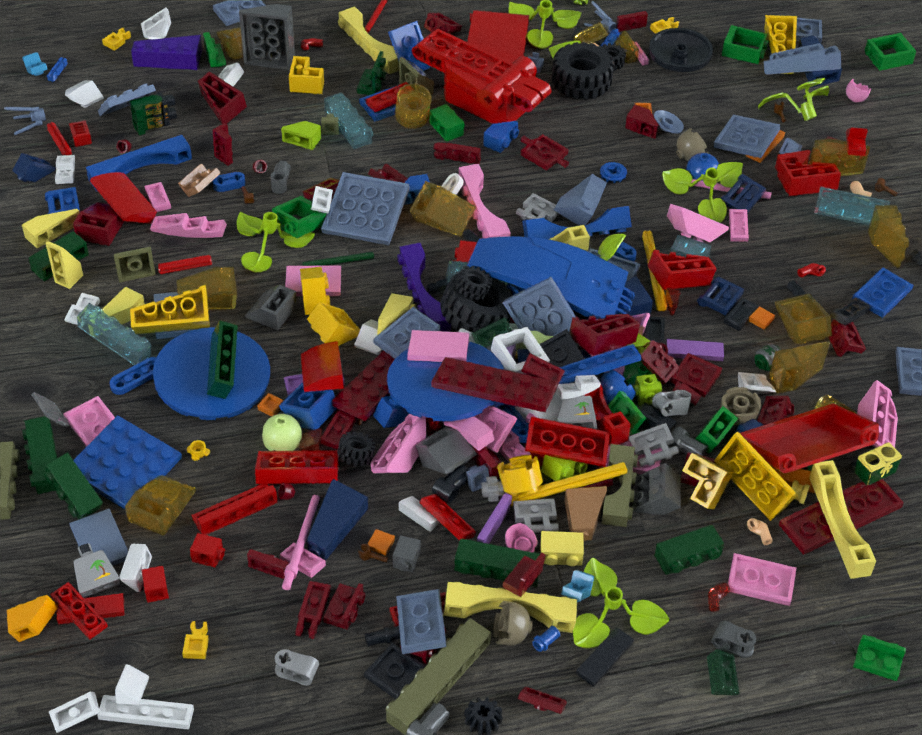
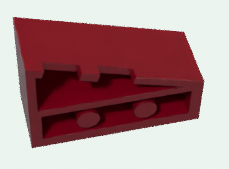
M210 71L198 80L202 96L221 124H227L247 107L241 91Z
M629 314L606 315L603 319L589 316L587 320H579L578 317H572L569 333L577 344L594 356L636 343L640 322Z

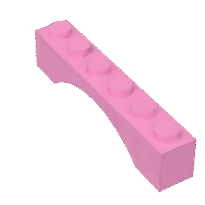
M479 164L459 167V175L463 178L462 194L467 198V205L472 209L473 219L477 220V227L482 232V238L510 237V230L505 220L492 214L480 199L484 174Z

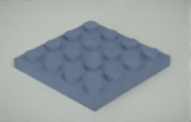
M343 172L330 204L329 214L326 215L322 225V233L390 245L410 189L409 184Z

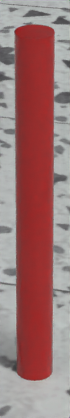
M381 0L364 28L367 33L370 32L388 0Z

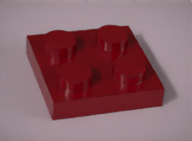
M688 353L679 365L680 368L671 377L670 382L676 384L678 381L684 382L705 398L720 376L722 368Z

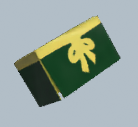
M889 442L858 456L855 474L866 485H871L896 473L902 455ZM877 458L880 460L876 465L869 464V462Z

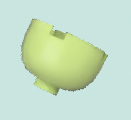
M288 414L273 415L263 426V443L270 451H294L299 447L302 439V430L299 422Z

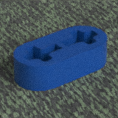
M241 172L218 175L212 181L213 189L217 192L239 189L245 186V175Z
M622 241L614 256L634 262L636 260V250Z

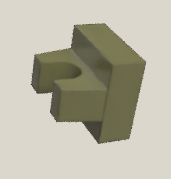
M327 113V117H322L321 120L322 135H339V118L334 117V113Z

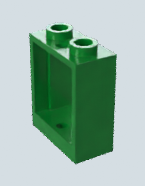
M731 25L723 44L721 56L759 64L760 59L764 58L765 51L768 48V34ZM734 42H739V43H743V44H747V45L759 47V49L749 48V47H745V46H741V45H737V44H733V43H734Z
M902 33L868 39L865 54L881 71L913 64L916 50ZM894 48L897 53L884 55L881 50Z
M302 196L272 208V212L278 216L277 223H280L281 230L295 238H299L322 227L327 213L311 210L312 202ZM297 214L302 218L298 220L293 215Z

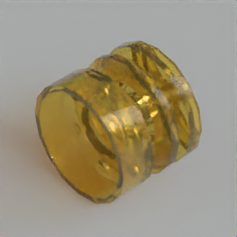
M407 84L399 89L395 108V118L399 124L406 128L416 129L427 123L431 107V94L429 90L419 84Z

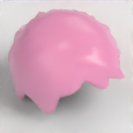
M852 79L846 87V95L853 102L866 100L871 88L868 90V86L862 85V83L857 85L853 82L854 79Z
M514 524L507 529L505 534L507 548L535 552V547L538 544L537 537L525 524Z

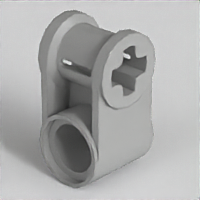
M685 390L659 392L653 397L652 404L655 408H659L664 416L686 415L690 405L691 393Z
M286 649L280 650L275 655V673L278 677L297 682L301 685H310L319 666L317 659Z

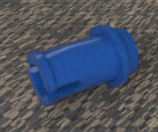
M555 626L549 627L540 636L534 637L532 642L534 648L539 652L546 651L548 646L560 637V632Z

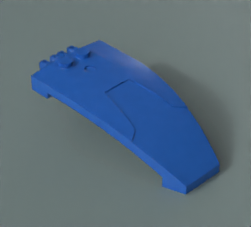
M511 236L479 239L467 264L469 268L471 266H474L475 269L479 267L480 271L485 270V274H489L492 278L524 289L552 277L570 308L588 318L589 316H595L596 319H603L606 315L627 314L630 312L633 303L631 300L635 297L634 292L624 287L628 271L578 247L544 238Z

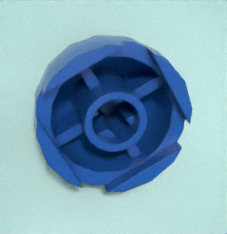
M698 153L689 159L686 170L691 174L692 179L697 180L701 174L705 175L708 168L717 169L719 162L713 155Z
M615 370L606 371L599 379L607 406L619 391H624L631 400L636 396L632 385L629 384L627 386L624 382L625 378Z

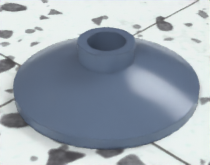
M658 110L653 115L660 128L665 132L677 134L681 133L684 129L681 120L668 111Z

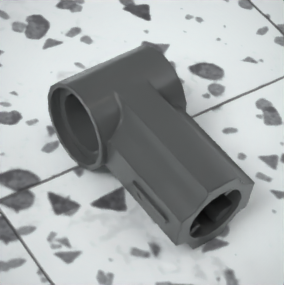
M280 160L279 163H276L274 172L271 173V190L276 194H282L287 190V180L291 166L286 161Z
M676 427L672 431L671 435L674 443L669 444V448L677 446L678 451L686 455L688 452L701 456L705 455L708 446L691 438L684 428Z
M433 703L420 720L416 719L410 725L406 735H436L437 731L449 718V712L440 703Z

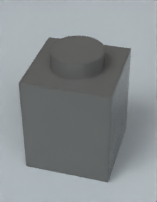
M400 535L393 553V568H397L400 571L414 572L421 552V540Z

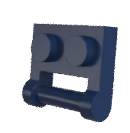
M740 174L737 178L738 181L720 199L725 202L726 206L732 209H747L748 213L766 192V188L746 175ZM743 184H746V187L740 192V194L735 198V200H732L731 198L736 194V192L741 188V186Z
M715 277L712 285L704 295L697 299V303L702 307L707 306L727 315L743 295L744 288L720 277ZM722 288L720 292L716 295V297L714 299H711V296L715 293V291L717 289Z

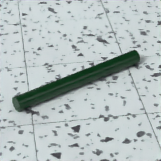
M367 252L302 262V266H328L374 259V253Z

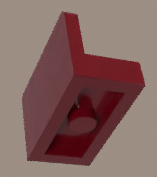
M541 553L536 560L524 556L504 580L503 588L522 597L542 572L546 554Z

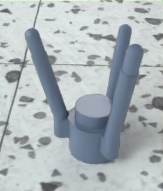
M592 1V5L597 9L595 13L602 19L600 23L601 28L588 23H584V25L603 34L605 32L610 34L612 30L616 29L617 24Z
M4 107L5 110L32 111L30 114L13 117V119L31 118L32 122L35 121V123L14 132V135L43 125L42 122L46 121L43 108Z

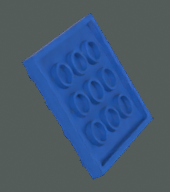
M117 415L73 461L94 491L132 513L182 458V453Z

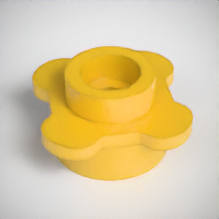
M193 441L187 447V452L192 455L191 458L194 461L210 455V450L206 448L204 441Z

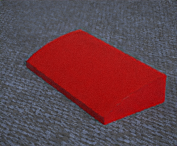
M105 173L90 179L93 186L122 221L152 224L157 211L124 173Z
M338 341L315 346L301 354L304 392L344 389Z
M531 417L525 451L605 467L610 432Z
M337 450L258 451L255 467L256 484L331 483L333 479L338 481L339 457Z

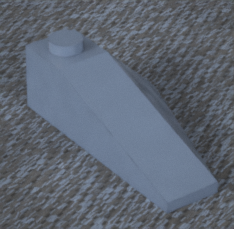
M591 174L561 196L554 211L579 226L586 225L598 206L607 182Z

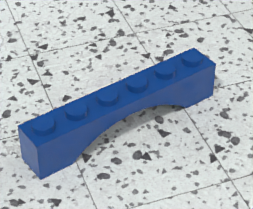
M179 135L86 167L88 180L90 182L92 177L105 173L121 172L127 174L139 167L152 164L177 165L192 159L191 148L183 135Z
M629 206L607 209L595 221L584 225L589 236H593L592 232H599V235L610 234L609 230L616 229V233L625 232L626 228L632 227ZM545 218L522 221L524 237L550 239L566 228H569L551 223Z

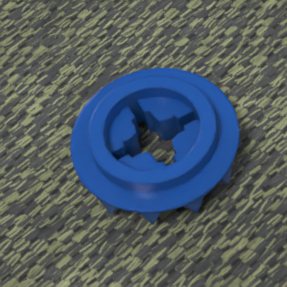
M609 162L601 166L600 175L607 182L612 181L615 183L618 181L621 183L622 180L626 179L627 169L620 163Z

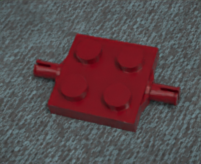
M544 134L532 140L525 135L522 136L520 141L527 145L521 150V156L546 171L555 164H560L564 168L569 165V161L563 159L568 155L566 147Z

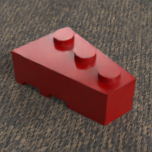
M780 159L777 177L788 196L838 190L841 173L834 163L813 162L812 165L802 164V161L785 163L786 160Z
M653 250L648 267L663 290L711 284L717 269L709 257L686 254L685 257L677 256L676 252L663 254L659 253V250Z

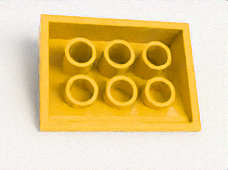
M738 431L714 460L717 465L733 473L731 480L770 521L786 509L795 498L796 492Z

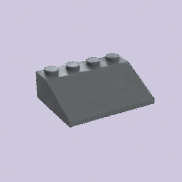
M273 4L239 10L244 64L290 70L293 56H295L292 6Z

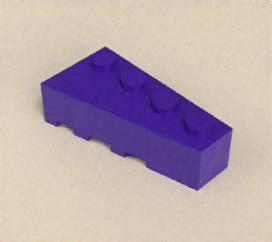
M201 35L134 41L131 50L134 67L197 70L202 54Z

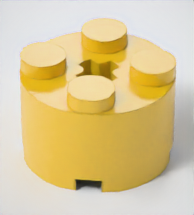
M531 455L516 456L509 459L510 463L504 465L503 461L498 465L497 468L503 490L507 494L512 496L522 492L532 494L537 492L538 486L543 483L536 456L534 459H532Z

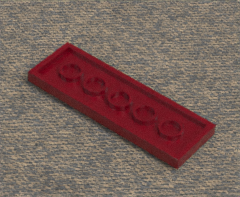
M383 350L332 400V406L366 421L375 412L381 397L390 396L387 386V374L395 358Z
M447 357L444 358L431 381L433 388L545 413L557 389V381Z
M883 479L871 485H866L862 481L842 491L847 511L855 529L861 528L902 508L904 504ZM819 502L791 514L779 522V526L803 555L834 541Z

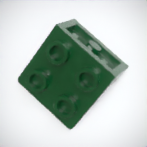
M380 51L373 68L365 69L357 86L358 94L372 95L381 90L382 80L385 81L386 71H384L386 58H384L383 51Z

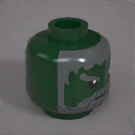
M769 343L764 345L754 354L755 364L759 369L768 372L773 370L783 361L782 350L777 345Z

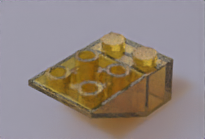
M425 181L410 212L415 221L461 237L476 206L441 186Z
M876 205L868 229L871 243L896 268H900L901 262L905 259V250L909 247V238L905 235V225H902L901 221L902 215L899 213L897 205Z
M829 341L775 351L769 378L777 394L796 390L823 369L830 345Z
M159 475L138 489L125 505L128 521L164 536L191 499L196 488L164 475Z

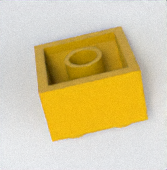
M322 302L318 303L307 318L311 328L321 336L320 339L324 343L338 341L339 346L358 337L360 332L359 327L343 309Z

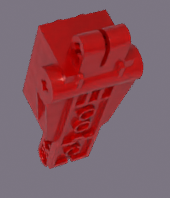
M440 29L431 32L412 48V54L417 60L444 72V96L447 102L492 124L516 121L525 112H531L552 92L547 82L536 77V66L528 57H519L478 43H468Z

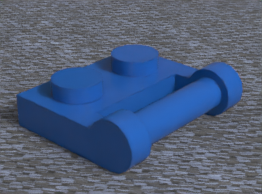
M76 187L45 193V200L48 202V214L78 209L80 212ZM56 199H60L61 210H56Z

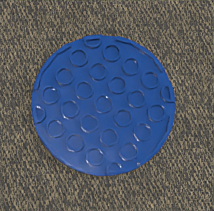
M215 327L188 331L168 342L159 352L153 367L155 388L164 403L182 415L199 417L200 420H216V418L222 417L231 418L244 413L256 405L264 396L270 382V364L261 346L245 334L237 331L234 386L226 399L207 395L211 337Z
M469 341L466 362L504 370L501 361L494 353L479 344ZM409 348L396 357L388 370L387 386L391 398L398 406H402L408 413L419 418L424 416L433 418V421L462 420L482 413L488 406L491 407L496 403L491 400L433 388L431 381L442 362L408 360Z

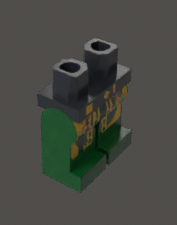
M159 92L156 95L130 101L133 127L139 136L146 134V130L160 128L164 125L169 126L170 120L177 118L174 107L168 108L176 105L172 94L163 96Z

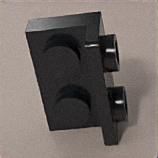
M644 402L638 408L646 417L640 425L641 428L648 430L666 423L671 432L676 427L677 421L664 416L659 410Z

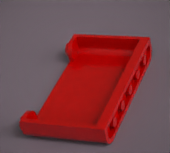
M473 10V13H470L469 22L471 25L468 43H478L519 57L524 56L529 15Z
M829 404L741 432L740 434L771 467L783 473H789L873 445L879 437V424L836 404Z

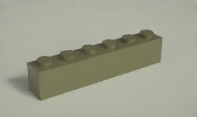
M471 618L465 624H460L455 635L451 639L448 638L446 640L447 647H443L438 654H433L429 659L428 665L416 673L411 684H406L401 690L400 696L387 705L386 722L406 735L410 725L416 719L420 720L433 703L437 704L489 646L491 632Z

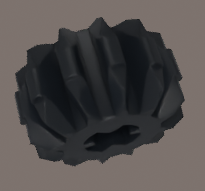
M488 696L485 698V701H482L479 697H477L476 703L470 701L468 708L464 711L466 726H470L469 730L471 733L478 731V735H482V732L491 735V730L497 732L499 725L503 721L501 707H497L496 700L489 702Z

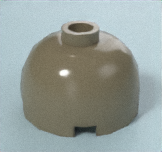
M692 128L685 130L678 137L676 144L678 157L680 159L684 158L686 161H689L695 154L705 153L704 149L707 148L701 136L697 132H691Z
M734 387L728 389L726 394L723 395L721 407L724 406L738 418L734 425L738 426L751 419L756 420L761 408V399L755 392L753 394L748 392V388Z
M503 601L499 605V607H502L501 612L495 615L493 634L494 637H498V641H495L497 644L514 646L520 644L531 633L533 624L530 621L527 610L521 604Z

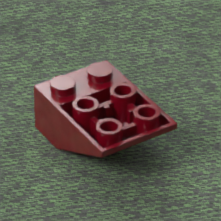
M97 202L78 214L73 222L74 232L84 241L110 246L124 221L109 204Z

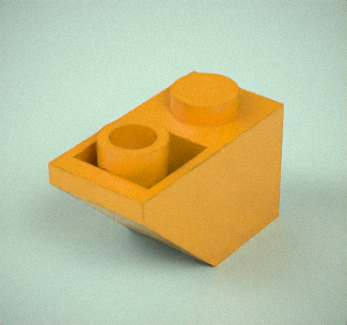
M48 595L8 609V633L18 642L39 635L58 609L57 604Z

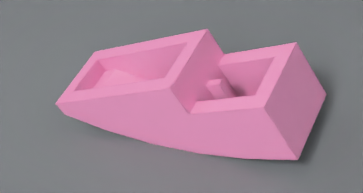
M474 416L462 420L444 421L445 426L458 430L467 442L478 451L494 441L492 429Z

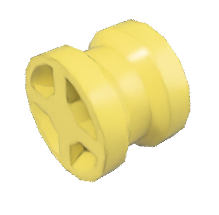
M794 480L791 487L796 492L794 499L804 505L810 485H801L798 481Z

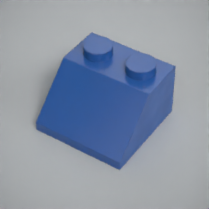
M303 383L279 405L285 414L291 415L299 422L301 428L317 430L337 409L332 406V400L335 398L333 390L304 392Z

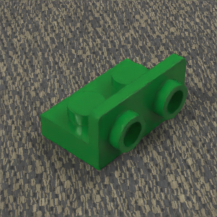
M209 32L203 33L204 47L210 67L226 65L221 45L215 44V40L211 38Z
M619 391L608 407L613 414L621 411L631 424L629 436L640 433L638 428L646 417L624 391Z
M862 635L853 667L897 681L906 648L895 643L879 640L873 636Z

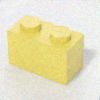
M541 531L540 554H546L544 564L582 566L584 555L583 533Z

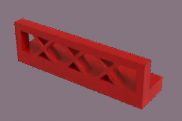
M258 485L193 514L192 519L200 533L207 535L278 503L276 489L273 485Z

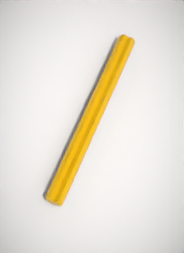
M645 230L642 237L647 263H649L655 249L652 232ZM649 269L656 308L659 312L666 311L667 303L664 290Z
M622 462L538 486V491L532 494H527L526 492L518 493L516 496H512L511 506H513V501L536 500L564 492L566 489L578 488L627 474L626 464Z

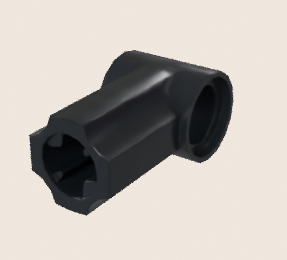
M460 465L445 478L440 477L434 483L432 492L446 502L451 503L457 497L459 489L468 482L466 473L469 471L468 468Z

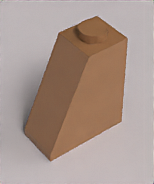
M607 486L566 489L564 502L569 531L583 533V541L592 540L604 507Z

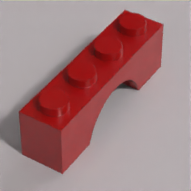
M600 384L599 388L585 394V396L592 397L598 430L610 432L609 445L628 442L631 424L621 411L614 414L611 412L606 404L602 385Z

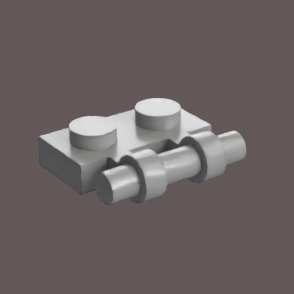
M534 193L523 202L525 210L518 208L516 214L521 216L523 220L545 218L552 222L559 215V213L554 211L556 204Z
M666 423L629 436L632 447H635V454L638 456L645 455L644 458L638 459L641 467L654 465L656 461L662 459L668 460L673 455L679 453L677 446L668 447L669 444L674 443V440ZM658 448H661V449H662V451H660V452H658V453H655V454H652V453H651L652 450H655V449H658Z
M554 499L513 501L515 523L524 522L534 533L559 531L558 523L550 524L551 520L557 519ZM542 521V524L531 525V522Z

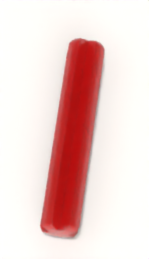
M54 122L48 123L47 130L62 155H72L71 148Z
M210 255L159 263L158 270L160 274L210 266L212 265V258Z

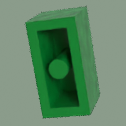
M447 104L430 110L429 123L446 142L464 135V121Z
M722 406L704 426L695 440L707 445L706 452L709 454L720 443L738 418Z

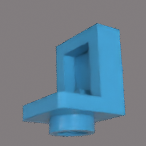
M37 52L22 57L28 73L38 76L47 70L46 63L40 60Z
M579 570L573 571L572 580L563 586L561 595L567 596L570 599H577V602L586 599L591 595L594 576Z

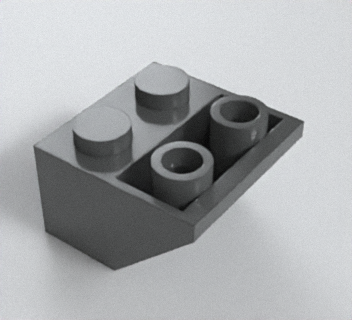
M282 285L265 291L248 311L246 318L279 330L297 307L296 291Z
M447 426L416 444L422 466L444 474L453 472L455 468L469 462L472 457L477 455L476 451L458 430Z
M664 463L636 477L635 484H633V490H635L633 511L635 513L665 515L681 508V475L669 465Z

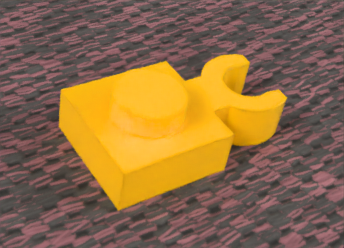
M670 17L668 21L662 19L652 23L650 29L656 34L665 29L678 28L679 22H674V17Z
M121 28L117 34L112 32L102 39L103 45L115 51L126 43L125 40L131 38L130 31L125 33L124 28Z
M192 621L190 625L192 635L186 634L182 653L183 658L206 659L209 642L208 635H206L208 632L207 622L203 623L201 629H196L195 621Z

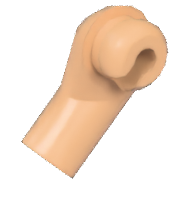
M853 181L850 184L853 195L870 201L872 193L864 191L859 181Z
M750 518L747 521L748 529L761 537L763 545H769L773 542L766 523L755 518Z

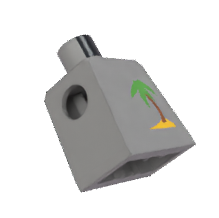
M582 395L563 399L557 421L598 430L592 397Z
M90 543L78 547L81 558L75 559L73 563L78 591L83 598L120 584L119 576L103 550L93 553Z

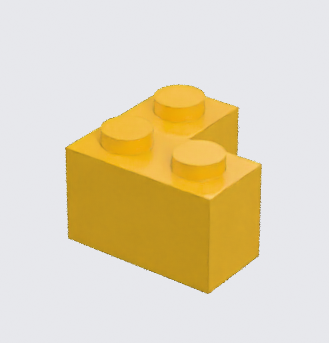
M293 56L289 73L290 92L322 94L324 88V69L310 67V57Z
M322 267L300 269L305 315H310L319 302L330 305V297L325 292V289H329L328 277L326 272H323Z
M691 453L682 470L699 480L690 499L707 509H715L733 475L730 471L695 453Z

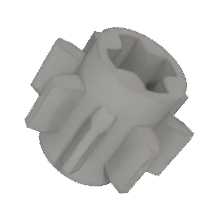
M496 476L486 477L487 482L481 483L482 497H488L489 502L499 501L498 496L504 495L501 481H497Z

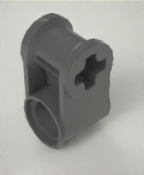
M721 621L711 642L720 650H725L741 658H749L754 653L756 635L751 630L736 626L728 621Z

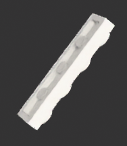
M103 695L98 719L189 729L194 707L192 704L141 699L139 705L117 704L116 696Z

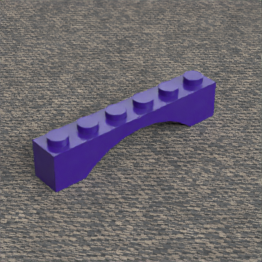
M421 243L400 246V254L397 255L399 265H402L404 278L407 277V286L409 290H412L413 302L417 303V310L439 324L440 331L451 332V324H448L445 317H443L440 302L431 297L421 283L420 278L425 269V253Z

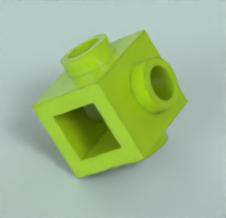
M655 374L636 377L633 388L636 392L638 405L641 406L644 402L651 405L655 394L662 392L661 382L657 381Z

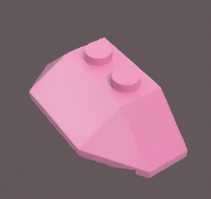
M670 204L667 217L673 227L681 231V235L691 238L693 236L692 240L700 243L703 240L711 242L729 229L728 226L686 208Z
M878 380L872 384L858 404L857 414L879 424V437L872 446L877 448L889 442L895 448L898 417L894 402L891 399L892 392Z
M408 414L405 421L400 423L389 434L370 463L373 473H408L412 469L414 462L419 457L416 444L426 439V417L422 416V418Z

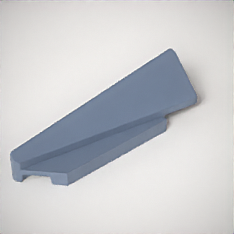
M820 43L776 52L770 55V60L764 61V73L780 74L841 69V52L836 45L824 49Z

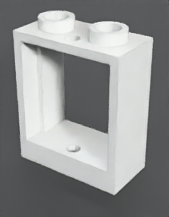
M528 327L499 334L493 338L491 351L501 361L504 370L524 374L521 372L525 361L516 364L506 347L522 342L531 354L547 362L550 361Z

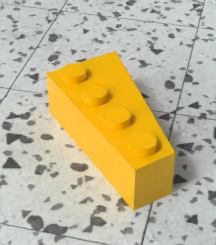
M765 15L764 30L768 34L767 40H769L772 54L796 48L797 16Z
M206 285L192 291H185L183 294L174 297L169 296L164 298V300L130 309L133 334L209 328Z

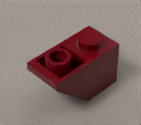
M634 105L627 114L625 129L656 139L658 123L649 109Z

